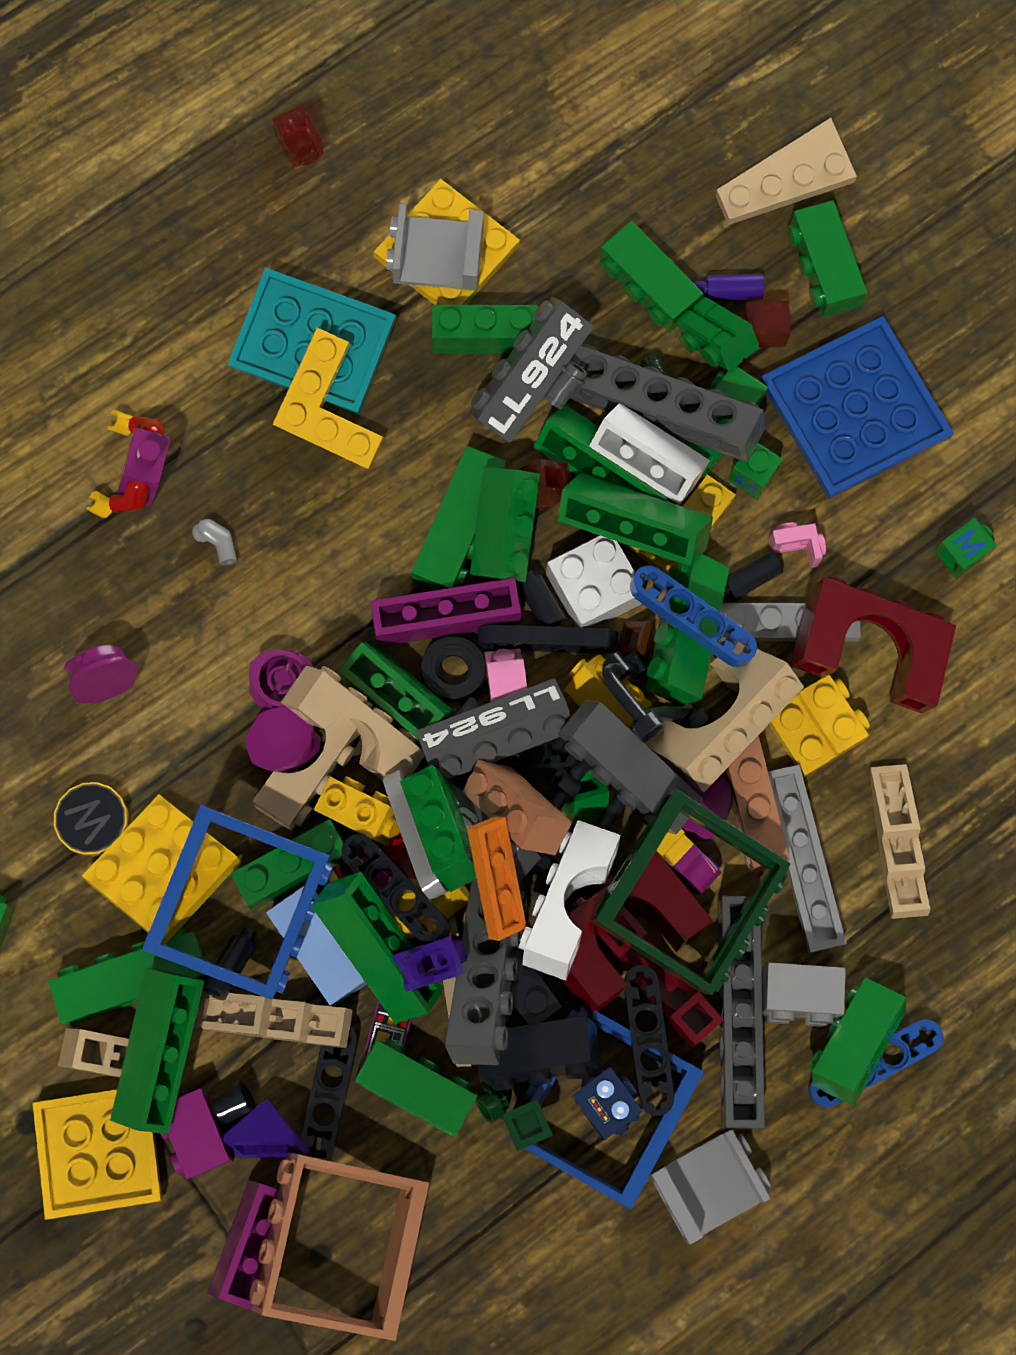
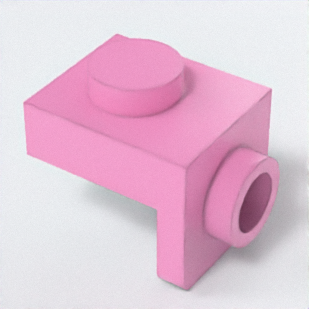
M791 522L776 527V530L772 531L768 540L770 551L774 554L806 549L810 568L818 567L822 560V555L826 554L824 537L822 534H817L815 523L797 526V523Z

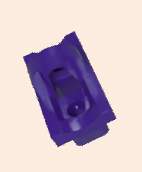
M451 936L392 955L394 962L402 971L404 978L403 986L406 992L463 974L464 971L461 964L467 961V955L462 942L459 939L452 941Z

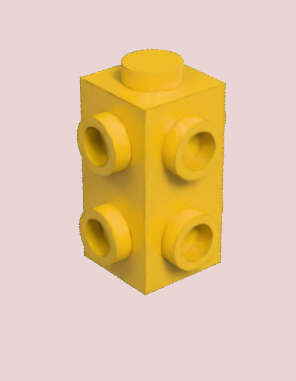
M600 654L589 662L582 659L569 673L573 679L564 690L579 707L585 700L600 701L623 724L631 729L636 724L635 721L603 682L601 676L602 665L606 659ZM627 679L622 681L643 708H649L652 705L640 688L631 684Z
M347 776L343 783L329 777L314 810L374 841L389 846L391 840L399 834L400 829L388 796L375 791L373 797L363 793L365 785Z

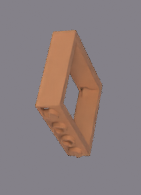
M288 1152L286 1160L281 1161L277 1173V1182L280 1183L278 1197L271 1202L268 1212V1222L271 1223L268 1239L263 1240L259 1251V1262L262 1263L259 1280H254L250 1291V1303L253 1304L252 1311L262 1316L396 1341L429 1183ZM303 1168L400 1189L372 1321L273 1302Z

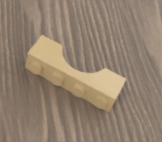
M305 666L281 703L306 723L322 729H326L337 721L350 719L356 725L361 735L362 753L360 765L382 782L384 777L400 769L407 777L411 776L425 756L423 750L416 745L418 739L403 728H399V730L391 725L393 719L378 708L372 710L365 704L367 698L362 693L351 687L346 689L339 684L342 678L331 669L322 666L319 670Z
M368 701L365 702L369 708L374 709L373 704ZM350 719L337 721L325 729L326 740L324 749L311 766L295 773L273 771L252 801L254 806L291 832H293L297 825L300 827L304 826L314 810L310 807L318 794L321 796L329 777H332L331 775L339 764L344 767L355 752V748L352 745L359 737L360 732Z

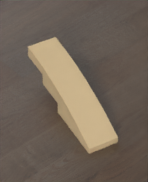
M907 764L871 767L870 778L874 814L891 919L928 916L930 905L923 876L925 864L919 841L921 828Z
M202 990L199 1013L195 1020L194 1028L347 1048L353 1010L342 1007L312 1005L299 1001L271 1000L263 996L229 993L225 1000H218Z

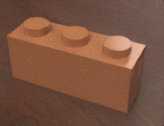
M478 759L462 791L489 818L495 816L506 817L509 838L521 849L556 855L572 824L565 815L517 771L509 766Z

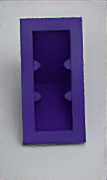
M267 1099L230 1129L223 1138V1143L238 1158L287 1157L288 1152L308 1156L309 1149Z

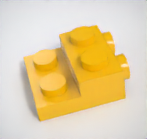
M830 675L800 691L769 723L795 766L800 765L803 778L861 744L869 736L866 731L870 728L867 718L859 709L856 711L852 710L846 701L850 697L846 686L840 679L833 681Z

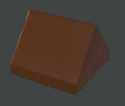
M625 622L617 652H620L624 658L632 652H637L647 662L656 633L653 622Z

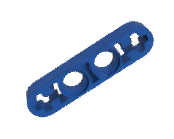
M644 566L636 571L630 582V591L632 596L640 603L732 667L745 666L755 656L757 651L756 640L745 629L654 566ZM649 578L654 583L647 591L642 588L643 581L645 582ZM665 588L668 592L660 602L657 598ZM671 598L682 599L687 605V612L684 614L674 613L669 607V600ZM703 619L712 620L717 626V634L713 636L704 634L699 628V621ZM726 631L729 635L721 645L718 641ZM738 642L744 645L743 652L736 655L733 652L735 645Z
M921 1020L896 1032L889 1044H894L901 1050L902 1059L900 1063L891 1066L886 1064L881 1057L864 1090L938 1050L943 1042V1033L937 1023L931 1020ZM919 1027L924 1032L930 1030L933 1033V1037L929 1039L931 1046L928 1048L925 1043L911 1048L916 1054L914 1057H911L909 1047L901 1039V1036L905 1035L908 1042L920 1035ZM811 1079L808 1085V1094L814 1104L827 1108L842 1102V1100L832 1096L833 1099L830 1101L826 1096L819 1097L817 1094L819 1089L813 1086V1079Z

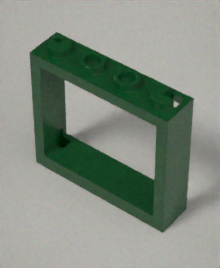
M673 789L666 793L589 920L702 994L713 995L715 990L719 992L723 983L728 981L731 973L727 970L734 958H741L750 944V940L747 937L753 926L758 927L768 915L770 907L767 906V903L773 893L778 894L786 885L784 884L788 876L786 871L791 863L681 791ZM679 813H682L766 868L701 976L614 920Z

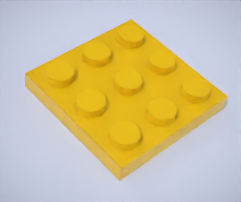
M440 179L409 212L407 217L468 222L469 210H482ZM483 212V236L477 291L419 285L410 286L434 305H467L520 246V240ZM389 234L374 251V258L384 266L387 263L388 248L394 249L395 238H390Z
M158 794L90 866L82 877L88 884L149 933L193 821ZM207 832L162 940L164 945L167 944L241 863L234 853Z
M117 1089L33 1103L45 1220L163 1201L155 1133L137 1131L110 1121Z

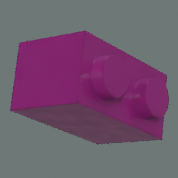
M200 1088L177 1098L169 1134L161 1133L164 1140L167 1138L171 1140L175 1152L170 1154V1158L178 1176L184 1174L186 1180H192L232 1162L233 1158L229 1148L223 1143L224 1136L213 1113L206 1091Z

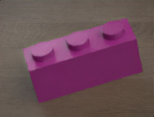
M248 1180L207 1294L252 1310L253 1304L250 1303V1291L254 1280H259L262 1263L259 1262V1251L263 1240L268 1239L271 1223L268 1222V1212L271 1202L278 1197V1189Z

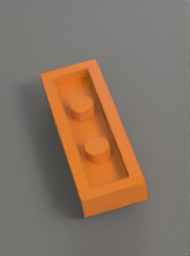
M495 816L468 827L467 832L488 939L500 941L524 930L527 926L506 817Z

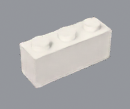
M621 403L603 419L589 447L679 505L693 490L710 460Z

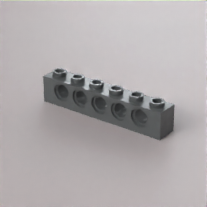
M583 344L580 346L570 360L587 373V376L584 378L586 383L584 386L579 385L570 399L609 413L621 403L670 435L747 463L766 428L763 409H760L758 405L751 401H737L727 397L717 389L706 390L695 386L688 379L682 377L675 379L663 375L662 372L654 367L646 366L643 368L632 364L622 356L614 355L612 357L603 354L591 345ZM595 374H602L597 378H590ZM626 385H634L630 389H622ZM665 396L663 400L653 401L656 397ZM692 407L698 408L694 412H685L687 409ZM722 419H730V420H731V421H729V422L726 423V424H718V423H717L718 421H720V420H722Z
M532 869L518 883L524 914L527 911V894L524 891L525 882L531 881ZM477 879L471 882L462 936V945L467 955V961L461 964L464 973L457 976L455 980L445 1047L453 1064L499 1065L501 1050H506L508 1045V1030L505 1026L506 1015H511L513 1010V995L510 992L511 981H516L518 975L517 958H515L516 947H519L523 930L500 941L488 939ZM492 950H496V951H495L494 953H492V954H487L488 952H490V951H492ZM492 983L487 988H481L485 984ZM488 1017L481 1023H475L480 1018Z
M722 896L717 902L718 947L749 896ZM761 924L758 927L753 926L747 937L750 940L747 950L741 958H734L727 970L731 973L730 977L719 990V1015L724 1019L719 1024L721 1129L765 1128Z

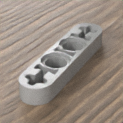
M400 769L383 778L384 787L419 885L429 900H433L449 890L433 875L400 783L407 776Z

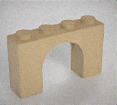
M738 642L733 652L739 655L743 652L744 645ZM757 649L751 661L742 667H732L717 657L711 663V666L727 688L738 693L732 707L718 720L700 728H684L672 721H664L666 723L664 729L656 737L645 742V744L681 779L704 793L804 688L787 662Z

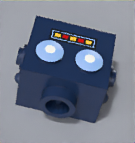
M611 1067L607 1070L601 1069L596 1076L592 1077L589 1075L581 1081L582 1088L571 1096L603 1141L614 1133L620 1136L629 1130L628 1126L630 1123L638 1121L639 1115L643 1112L634 1100L638 1093L625 1076L619 1079Z

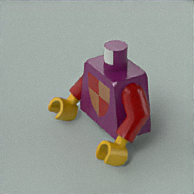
M117 410L111 412L112 415L117 416V420L112 427L107 426L108 430L128 436L130 433L132 435L117 494L109 498L98 491L92 492L89 497L95 500V503L91 507L86 508L88 511L101 518H107L112 511L123 512L139 510L144 506L151 507L159 486L170 442V437L164 436V426L159 420L131 416Z

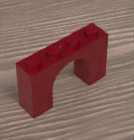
M823 577L810 587L790 666L825 678L838 670L845 637L851 624L854 622L875 624L892 638L898 653V668L889 702L924 713L938 706L956 625L944 621L945 619L941 615L921 613L913 610L912 606L906 602H891L880 598L879 594L873 590L850 587L840 578Z
M657 851L623 904L626 909L637 911L646 916L675 952H678L702 934L713 921ZM614 874L607 878L605 884L597 886L596 889L599 892L590 899L583 895L568 907L570 911L568 914L569 919L582 933L579 949L566 981L563 979L562 981L590 1016H593L617 998L628 985L600 950L595 936L596 924L589 920L615 878Z

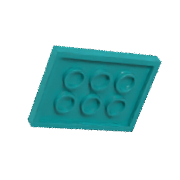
M265 268L227 365L231 369L289 389L316 329H322L351 344L324 403L360 415L397 317L390 312Z

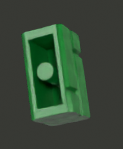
M704 297L693 306L692 311L688 310L677 319L676 324L681 333L679 340L683 347L690 353L695 350L701 353L704 360L711 366L718 364L724 369L732 371L742 362L743 357H749L758 349L759 343L752 324L709 298Z

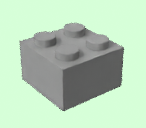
M767 963L762 968V1016H767L768 1023L789 1024L790 1021H795V1018L805 1019L804 1025L823 1027L844 1015L845 968Z

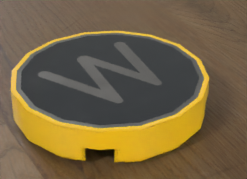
M98 782L81 783L70 788L59 799L54 811V829L59 840L72 852L84 856L102 855L124 832L129 821V811L123 798L111 787Z

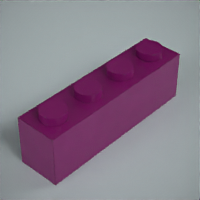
M515 578L370 601L377 645L380 647L474 632L482 625H517L521 621V610Z

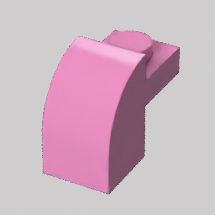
M500 649L484 652L490 702L527 689L521 649Z

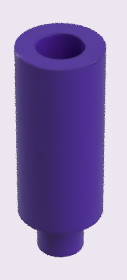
M763 274L706 275V281L693 282L704 293L703 295H706V298L712 301L762 300L764 296Z

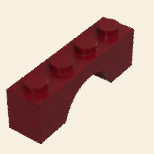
M622 906L614 920L655 946L648 933L629 911ZM599 926L595 928L596 940L625 973L632 967L645 965L652 968L657 974L663 1017L691 1049L724 1021L698 990ZM636 973V979L633 982L645 995V988L651 985V980L644 979L642 973ZM654 997L648 999L652 1004L655 1005Z

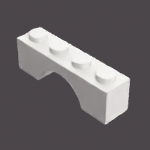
M579 820L573 833L567 831L559 849V853L563 854L560 864L553 862L547 876L546 884L550 885L546 896L540 894L536 901L532 915L537 917L533 928L526 927L519 944V949L524 950L522 965L566 981L579 949L582 931L569 919L564 903L574 891L583 886L605 884L618 852L621 835Z

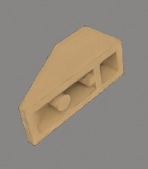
M66 1028L58 1066L120 1078L129 1039L82 1029Z

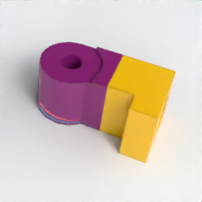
M682 829L677 834L667 832L656 851L680 880L694 892L702 895L721 874L720 869L684 835L685 832Z

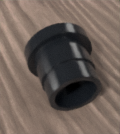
M241 1080L233 1083L232 1089L211 1100L213 1113L222 1126L247 1116L256 1108L250 1090Z

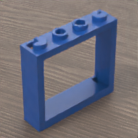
M200 805L142 950L272 1000L275 992L282 994L287 984L290 972L284 969L289 957L293 956L296 958L301 949L305 936L300 935L299 932L304 920L311 922L315 911L311 904L315 900L313 897L318 884L325 886L330 876L333 865L327 863L329 855ZM210 821L314 862L266 983L162 944Z
M582 1006L579 1012L572 1009L567 1018L587 1016L596 1024L598 1030L631 1048L629 1029L599 1012L590 1016ZM646 1049L642 1052L646 1057L662 1064L661 1054L657 1050ZM668 1052L671 1071L682 1076L674 1090V1104L671 1110L661 1115L622 1190L617 1189L538 1143L528 1146L524 1150L622 1206L632 1209L704 1071ZM552 1077V1082L547 1084H531L525 1096L531 1099L530 1102L538 1099L541 1106L556 1077Z

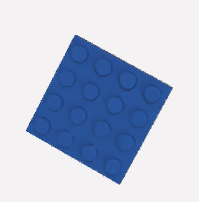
M884 316L761 376L760 382L768 387L766 392L828 499L950 439L954 434Z

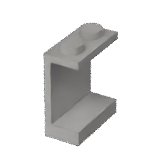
M399 204L398 217L392 216L390 226V238H395L394 249L388 248L386 269L392 270L393 283L477 291L483 236V211L469 210L468 222L407 217L406 204Z
M732 1129L728 1130L649 1175L686 1244L690 1245L696 1242L709 1231L753 1206L771 1199L767 1193L771 1185L760 1167L754 1170L747 1157L752 1154V1151L741 1133L735 1135Z

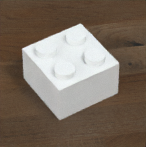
M598 536L547 562L546 576L573 625L577 628H596L642 604L631 594L630 582L635 572L619 543L615 540Z

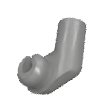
M211 519L200 520L193 527L192 535L196 541H208L215 545L220 565H230L237 561L229 530Z

